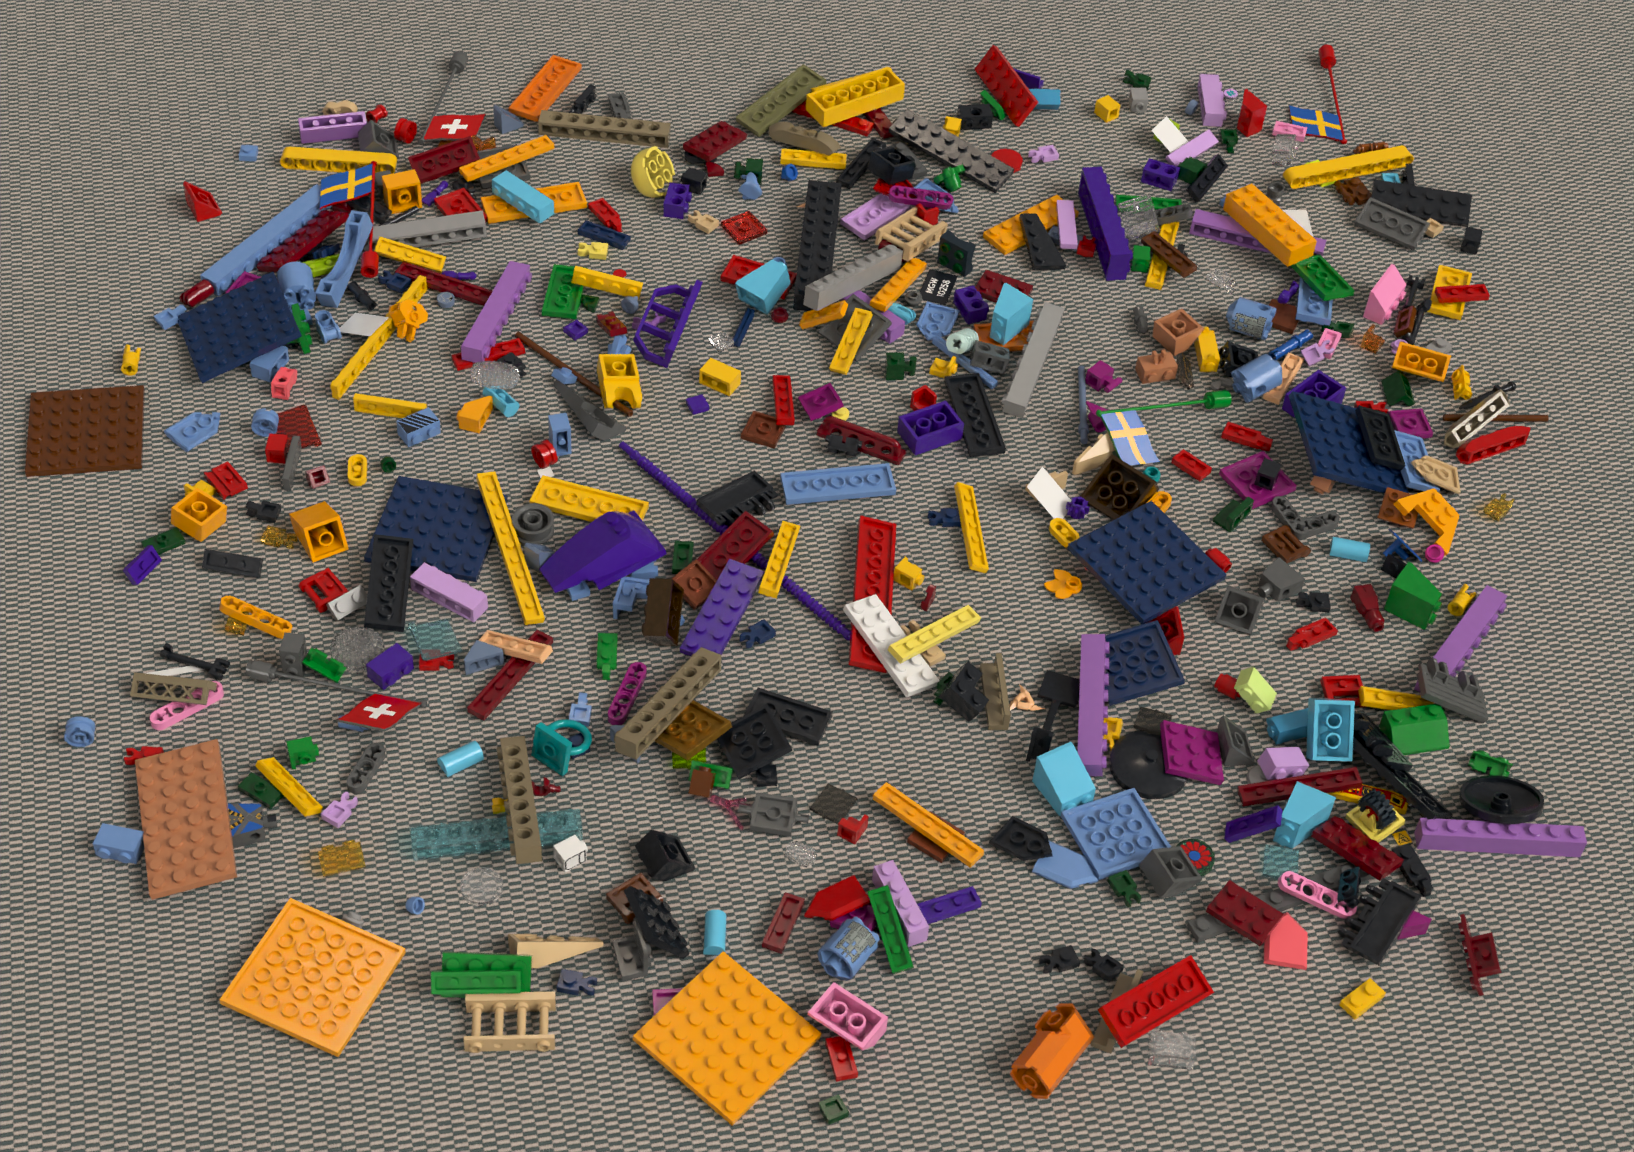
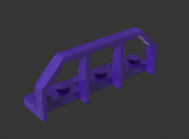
M696 280L694 286L690 285L689 290L676 284L654 290L633 339L644 359L668 368L702 286V281ZM676 293L685 297L682 304L685 308L681 307L679 312L654 302L655 297ZM653 310L676 320L672 328L675 329V332L672 330L667 332L646 323L645 320L649 311ZM641 330L670 342L665 344L663 352L666 354L664 357L649 352L639 336Z

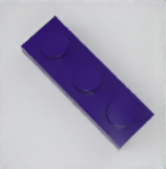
M1277 805L1226 822L1224 839L1231 843L1280 827L1283 810Z
M971 886L918 903L917 905L927 923L931 924L981 908L982 902L974 887Z

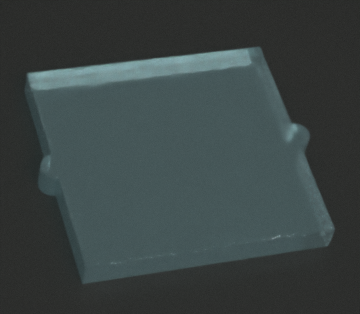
M1265 844L1262 876L1278 880L1286 871L1298 874L1299 850Z

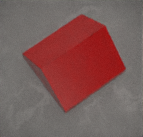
M186 181L183 182L186 203L197 222L221 216L222 211L210 192Z
M1175 606L1149 622L1158 620L1173 655H1180L1185 637L1179 608Z

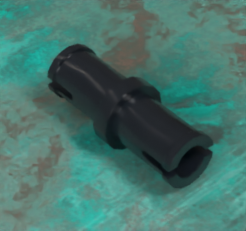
M356 281L348 284L347 289L368 311H372L376 307L377 303L373 301L369 293L362 289Z

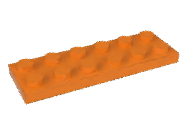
M552 55L510 105L509 112L538 122L541 110H548L582 69V64Z

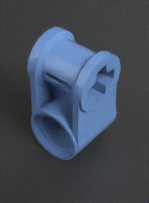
M326 310L318 311L315 314V322L322 342L326 344L327 341L336 338L341 339V331L331 313Z

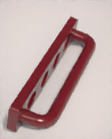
M828 416L824 418L817 430L816 435L826 439V435L839 432L841 434L839 436H843L842 443L846 442V437L858 438L859 441H863L862 448H858V451L895 465H900L906 455V450L901 449V445L896 439L837 417ZM872 444L874 447L867 448L865 445ZM883 450H888V451H890L891 453H889V454H884V453H882L881 451H883Z

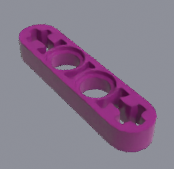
M892 186L888 194L889 199L895 203L915 206L920 203L923 207H938V209L943 210L950 209L954 200L953 196L949 193L904 186ZM914 194L917 198L911 199L908 195ZM930 196L933 198V201H927L925 197Z
M634 662L629 666L608 710V722L611 725H622L625 723L647 676V668L644 663ZM628 684L636 685L634 689H628L625 686ZM625 698L628 699L629 702L626 704L619 703V700ZM618 710H620V715H618L616 718L615 716L617 715Z

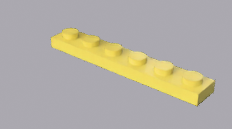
M967 605L891 644L888 651L901 664L979 623L981 617Z

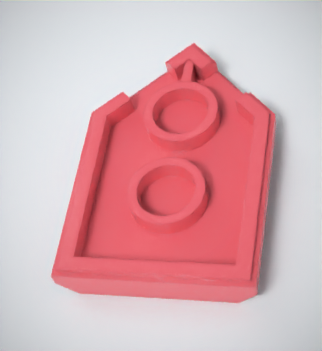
M1288 912L1284 913L1282 920L1264 941L1263 963L1307 970L1308 932Z

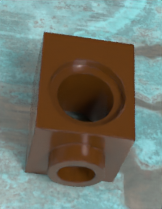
M699 766V770L693 769L688 794L711 798L716 773H712L711 768Z

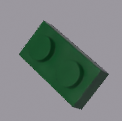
M675 541L672 574H678L692 563L694 542Z

